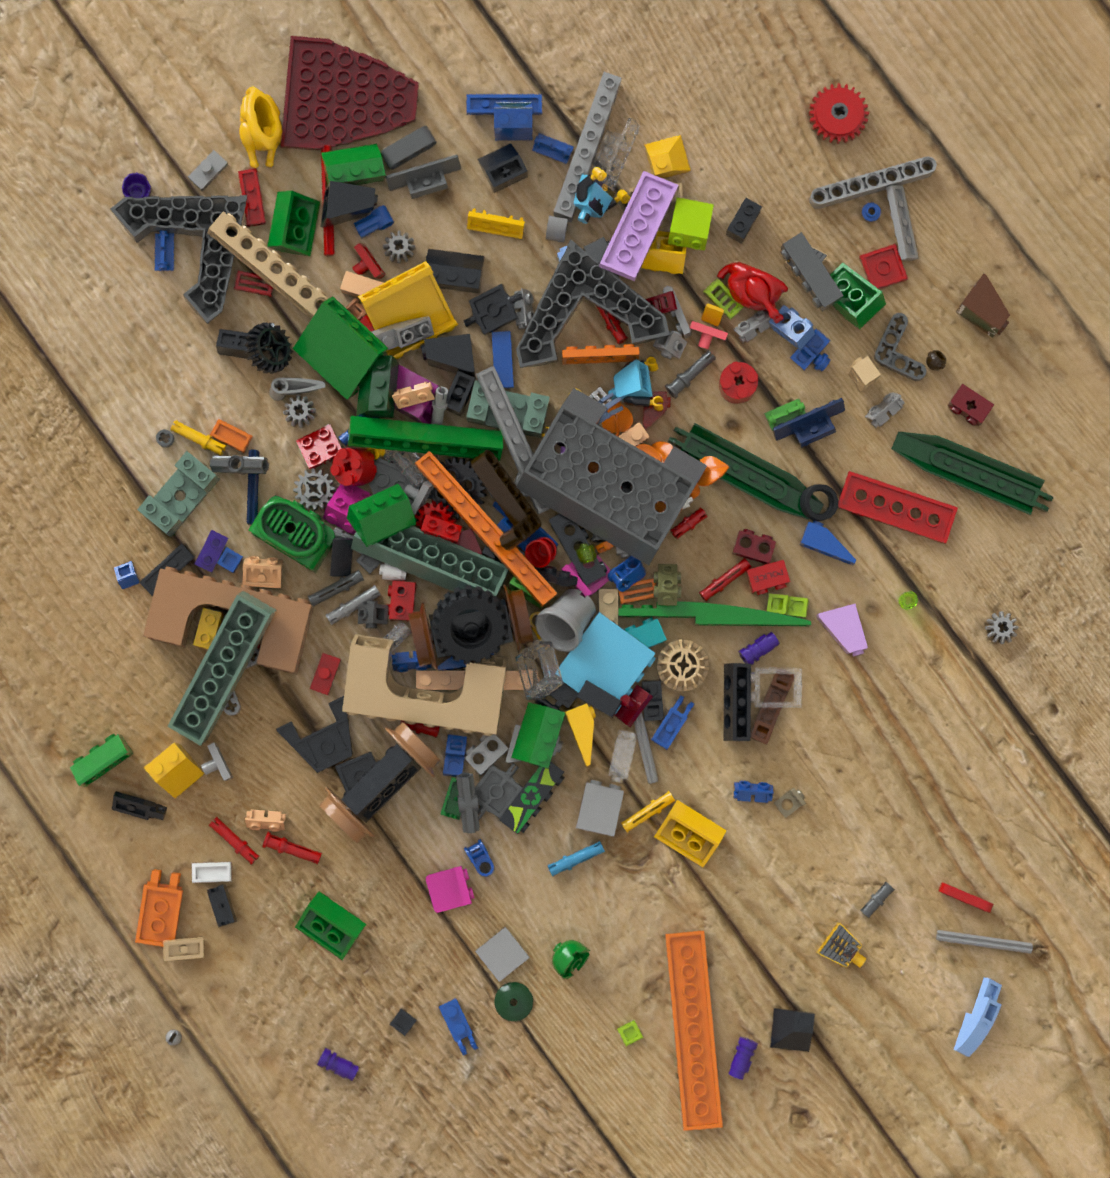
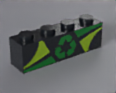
M550 762L548 769L538 767L500 818V821L515 833L519 834L520 831L524 833L530 825L528 820L531 816L535 818L542 809L539 807L542 801L547 802L552 796L553 792H551V789L554 785L559 786L565 777L562 776L564 771L552 762Z

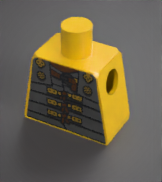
M840 923L835 925L816 952L846 968L851 962L860 968L867 959L858 953L862 944Z

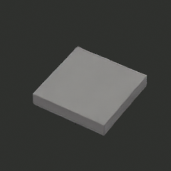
M506 927L475 951L499 982L530 958Z

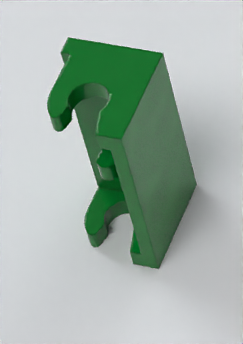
M451 778L440 815L460 820L461 813H459L457 798L459 793L456 778Z

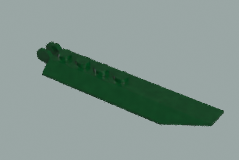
M694 423L689 433L681 428H674L673 431L685 437L686 440L682 443L676 438L670 437L668 439L669 443L681 448V451L699 461L704 457L713 456L729 466L727 472L719 478L720 480L778 511L811 520L801 511L800 497L807 487L797 477ZM814 494L811 495L809 503L811 510L819 514L824 504Z
M898 431L891 448L925 472L1028 515L1032 514L1033 507L1043 512H1048L1049 508L1046 505L1036 502L1038 496L1046 501L1053 500V496L1041 491L1045 482L1044 479L940 436Z

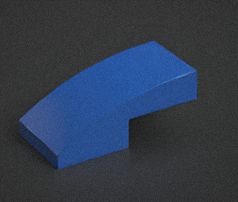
M817 328L814 330V336L801 350L797 349L790 357L803 370L813 362L831 341Z
M448 734L443 768L444 776L457 777L456 775L463 773L467 737Z

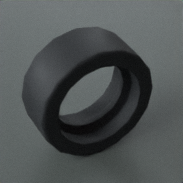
M817 484L809 486L803 491L800 497V507L807 518L823 521L831 518L836 513L839 500L836 492L831 487ZM817 491L825 493L829 500L827 510L821 514L813 512L809 504L811 495Z

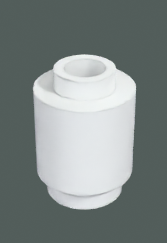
M381 563L379 575H383L382 579L405 581V571L386 563Z

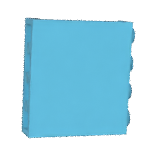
M598 612L584 631L581 643L568 653L554 672V675L578 693L587 680L620 699L623 695L629 696L631 694L633 683L635 681L639 683L644 676L642 672L646 666L650 667L655 661V652L605 615Z

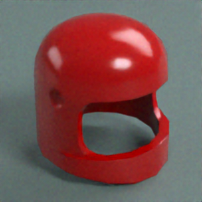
M539 537L531 541L525 549V557L534 567H546L557 555L556 544L548 537Z

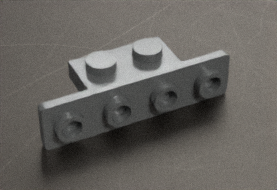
M453 155L387 175L385 178L390 191L408 186L411 198L414 199L447 189L448 186L444 174L460 170L461 165L458 155Z

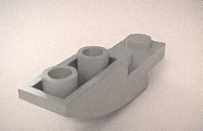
M429 316L395 323L372 331L388 347L387 350L397 346L402 348L434 335Z

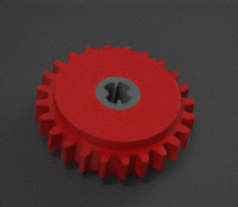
M838 83L837 88H834L833 84H831L829 90L824 87L823 93L818 91L817 97H813L812 101L815 104H810L809 108L812 110L808 113V116L813 117L810 118L809 122L814 123L813 130L818 129L817 136L820 134L824 135L822 140L828 137L830 138L829 143H832L833 139L836 140L837 144L842 139L844 143H847L848 138L853 141L855 138L854 134L860 136V130L864 131V124L868 122V119L864 118L869 115V112L865 111L868 108V104L863 105L865 97L860 99L861 92L855 94L854 87L849 90L847 84L844 88H841L840 83ZM838 111H840V112L842 113V114H840L839 116L836 115V113H838Z

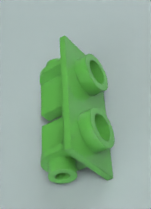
M798 398L764 414L773 431V428L778 424L790 421L796 416L806 414L803 402Z

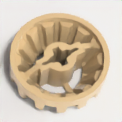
M680 639L669 643L662 649L657 659V673L660 680L665 686L677 692H688L696 689L703 683L709 671L708 657L703 648L691 640ZM681 652L680 657L675 662H670L676 653ZM688 653L694 656L697 665H692L691 660L688 658ZM684 656L685 664L688 665V667L684 669L681 675L682 670L681 667L678 666V664L682 662ZM670 665H674V669L678 673V677L672 673ZM691 668H696L692 676L685 678V675Z

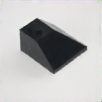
M774 1008L770 1047L809 1052L815 1014L813 1012Z

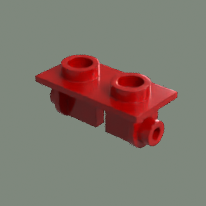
M425 515L421 531L424 534L435 537L440 536L441 539L451 541V543L458 542L462 529L460 525L429 515Z

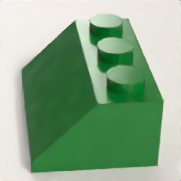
M377 144L321 153L327 185L330 181L363 185L381 182L385 179L383 160Z
M292 190L277 192L267 247L280 252L311 256L320 201Z
M399 484L350 505L347 514V520L366 547L416 525L409 498Z
M528 702L511 758L548 769L565 712Z
M112 734L105 739L106 743L101 746H94L89 750L90 754L85 757L80 756L73 761L74 765L70 769L79 786L87 787L134 754L122 735Z
M318 891L306 907L295 928L343 960L367 924Z

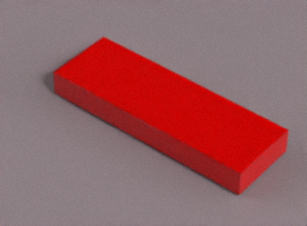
M257 168L238 171L241 193L248 196L244 210L247 227L265 225L266 219Z

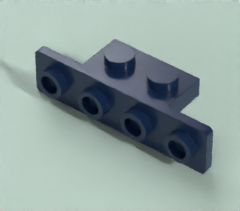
M842 398L832 400L824 406L814 408L806 414L778 424L773 428L774 438L778 441L794 434L802 448L836 433L830 417L845 411L844 400Z

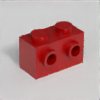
M392 580V585L388 586V596L391 597V603L387 604L389 619L391 621L410 622L408 613L414 612L416 582Z

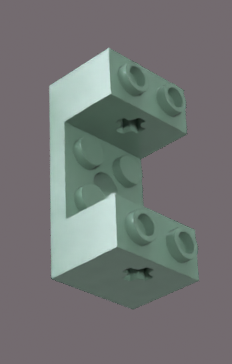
M475 380L466 416L467 422L500 429L479 381ZM505 391L524 435L542 438L541 434L543 433L550 397L531 393L530 396Z
M188 451L174 465L177 470L154 497L149 495L137 509L170 537L174 535L220 480L215 473ZM178 491L185 492L186 497L184 500H176L175 495Z

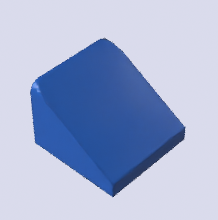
M132 561L114 567L121 589L139 584Z

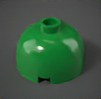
M568 940L564 943L560 942L553 949L552 964L555 971L563 979H569L573 976L571 972L576 968L579 971L586 963L590 955L588 951L590 950L579 941Z

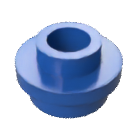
M867 203L862 209L863 218L869 222L876 221L881 215V209L875 203ZM873 209L875 214H869L868 210Z
M826 353L819 354L813 361L815 370L823 371L828 366L830 358H828Z

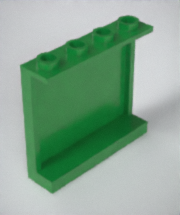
M332 296L322 302L292 349L348 400L359 392L357 388L378 357L383 355L388 347Z

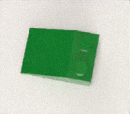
M842 263L830 274L844 295L840 301L832 306L859 330L886 305L883 292L846 264Z

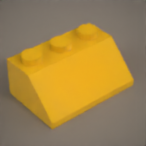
M658 231L641 268L652 271H665L672 274H683L687 247L668 244L670 232Z
M677 800L654 837L699 866L704 867L727 830Z

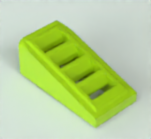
M715 279L703 291L717 307L724 309V314L730 320L744 307L734 301L729 289L719 279ZM718 286L720 289L713 295L711 292ZM724 292L725 295L718 301L717 297ZM730 298L731 300L723 306L722 303ZM735 303L736 306L729 312L727 309Z

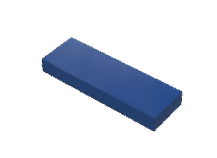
M511 331L492 332L493 366L504 389L514 388Z

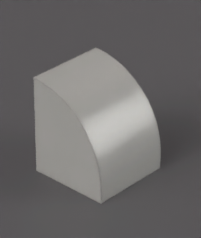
M549 216L546 239L564 243L568 219Z

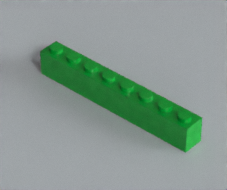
M350 416L348 446L425 454L430 451L435 455L476 458L484 451L490 450L500 461L503 451V435L501 431Z

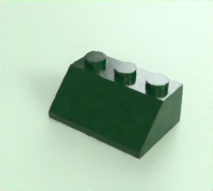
M381 355L378 357L359 385L356 416L394 418L395 401L392 395H394L397 389L399 362L392 355Z

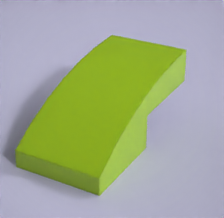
M769 593L767 611L807 618L809 599Z

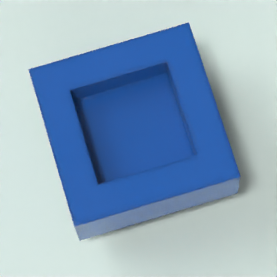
M226 547L217 564L235 573L244 557Z

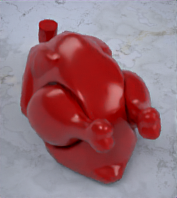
M741 262L728 264L718 272L717 277L721 280H724L725 276L730 273L728 288L735 302L752 310H767L769 317L775 323H779L784 319L783 315L776 309V302L780 299L782 293L788 291V287L780 279Z

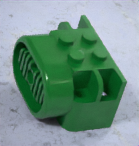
M276 495L271 497L261 508L248 531L316 574L332 549L333 539L335 538L334 531L321 521L322 518L317 513L311 510L308 512L299 502L295 500L292 502ZM290 524L296 526L293 533L286 532V528Z

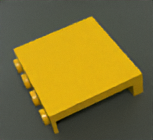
M426 261L358 296L374 330L395 323L429 316L434 335L425 339L437 338L442 333L452 331L458 325L433 276V271ZM424 339L402 348L397 346L387 350L386 354L399 359L409 350L418 349L421 344L425 343Z

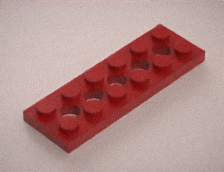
M848 471L838 501L839 509L943 544L947 543L958 507ZM858 490L866 493L865 500L861 501L856 498ZM877 496L884 499V505L881 507L874 504V498ZM895 502L902 505V511L899 513L892 510V504ZM915 508L920 511L918 519L911 517V509ZM936 515L939 519L938 524H930L928 521L929 516Z

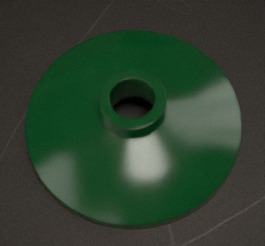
M507 983L495 995L496 1011L505 1020L520 1021L527 1017L532 1010V993L521 983ZM513 998L518 1002L515 1006L510 1004V1000Z

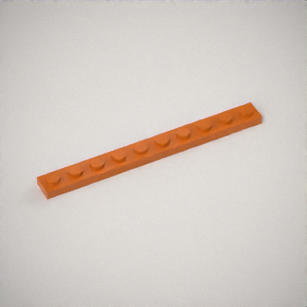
M430 451L415 462V466L542 607L557 595V592L516 547L512 550L503 548L500 543V536L503 532Z

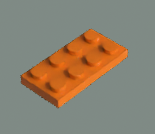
M634 344L623 345V348H616L615 345H606L604 348L599 349L596 346H586L585 349H577V347L572 346L562 350V365L618 363L639 360V347H635Z

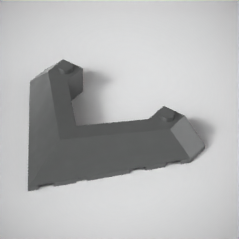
M247 195L211 197L171 196L166 198L124 197L110 209L136 243L149 233H160V231L202 236L198 283L186 291L183 296L190 307L207 324L223 312L234 255L211 237L207 231L223 211L226 214L230 213L237 220L236 222L241 226ZM229 229L226 231L228 236H236L234 230Z
M570 240L516 348L520 368L559 362L555 342L584 298L627 325L632 344L634 345L669 336L666 316L612 272L599 267L600 263L579 247L574 241Z

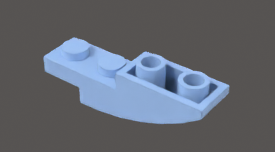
M984 977L972 1014L966 1013L954 1047L955 1051L969 1057L983 1042L1001 1008V1004L997 1002L1002 987L1001 984Z

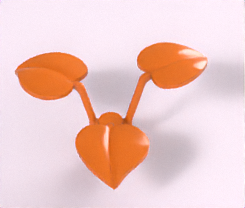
M620 402L607 412L609 413L621 406L624 410L602 422V427L613 434L616 433V436H619V432L624 433L633 425L632 413ZM648 444L636 446L662 462L659 453ZM591 462L588 465V470L591 473L598 472V463Z
M663 441L651 445L659 453L663 463L673 449L670 443ZM713 456L702 458L700 462L707 465L689 498L692 497L694 499L700 494L699 486L704 487L713 484L727 472L729 466ZM658 501L655 504V509L658 512H664L666 504L663 501Z

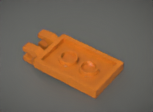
M152 870L150 882L148 881L147 884H144L136 943L163 947V940L176 939L183 897L182 887L179 886L181 873H171L168 885L160 883L162 870Z

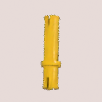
M178 420L173 422L175 426L172 424L171 431L201 445V448L205 450L209 449L219 456L224 454L222 451L225 452L227 446L212 439L210 435L206 436L184 425Z
M668 791L655 801L654 799L651 800L649 805L621 822L626 832L628 833L657 812L658 814L661 813L662 809L675 802L671 793Z

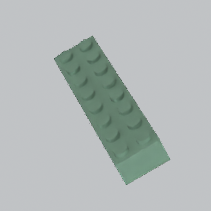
M414 526L369 547H366L359 535L355 533L351 549L453 592L455 588L459 587L462 590L465 589V586L471 585L473 589L479 586L482 587L483 591L489 590L493 593L494 597H498L509 571L500 562L441 539L438 536L424 534L421 529Z
M245 591L237 594L167 727L200 746L208 740L275 615L276 609Z

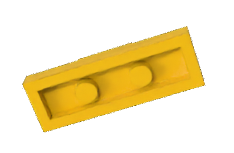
M475 208L468 213L467 229L518 239L523 238L525 225L523 217H520V220H515L513 215L506 218L486 214V210H483V213H477Z

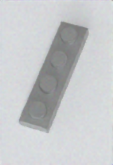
M890 185L886 187L887 199L891 209V218L895 228L901 260L913 261L918 259V253L904 188L900 185Z

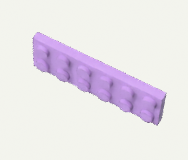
M643 171L599 267L635 281L677 192V184Z

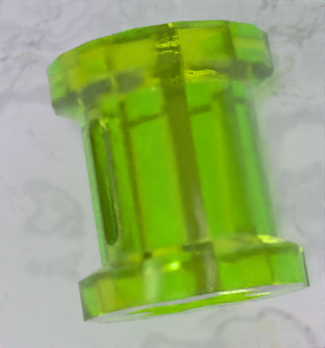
M912 591L904 592L899 597V605L905 610L912 609L918 603L917 595ZM908 596H910V597H911V600H910V601H911L912 603H909V604L907 605V604L905 603V602H906V599H905V598H907Z

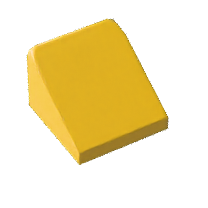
M708 303L705 306L701 320L719 326L724 309Z

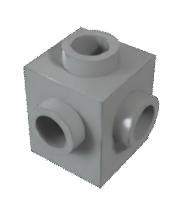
M674 330L669 331V336L655 340L653 346L661 351V355L667 359L672 357L680 359L687 344V341L681 338L682 334Z

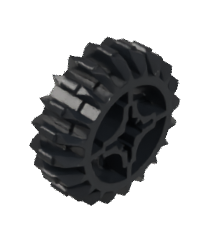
M267 322L255 325L253 329L248 331L249 335L245 337L247 342H245L244 346L247 347V350L244 353L249 355L247 360H252V366H257V371H263V374H274L282 371L284 367L289 365L288 361L292 359L290 356L293 352L290 349L292 343L288 341L290 336H285L286 330H280V325L275 326L274 323Z

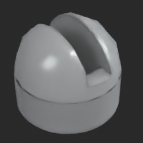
M175 1029L170 1030L166 1034V1042L172 1046L179 1044L182 1040L181 1033ZM174 1033L177 1034L171 1043L169 1040Z

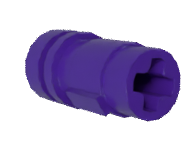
M770 632L756 639L752 645L748 644L746 649L742 648L738 653L744 663L753 665L754 661H759L761 656L772 651L780 643L776 636Z
M740 1036L739 1046H736L737 1052L734 1055L728 1074L743 1080L745 1073L749 1071L752 1063L750 1059L751 1056H754V1050L757 1049L758 1043Z
M326 1047L317 1063V1066L321 1068L324 1066L326 1067L325 1070H331L336 1075L353 1081L359 1069V1066L343 1057L337 1056L335 1052L331 1053V1050Z

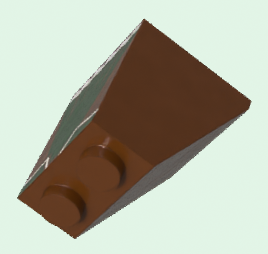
M983 273L956 312L993 338L996 334L1000 335L1009 324L1007 319L1010 314L989 278Z

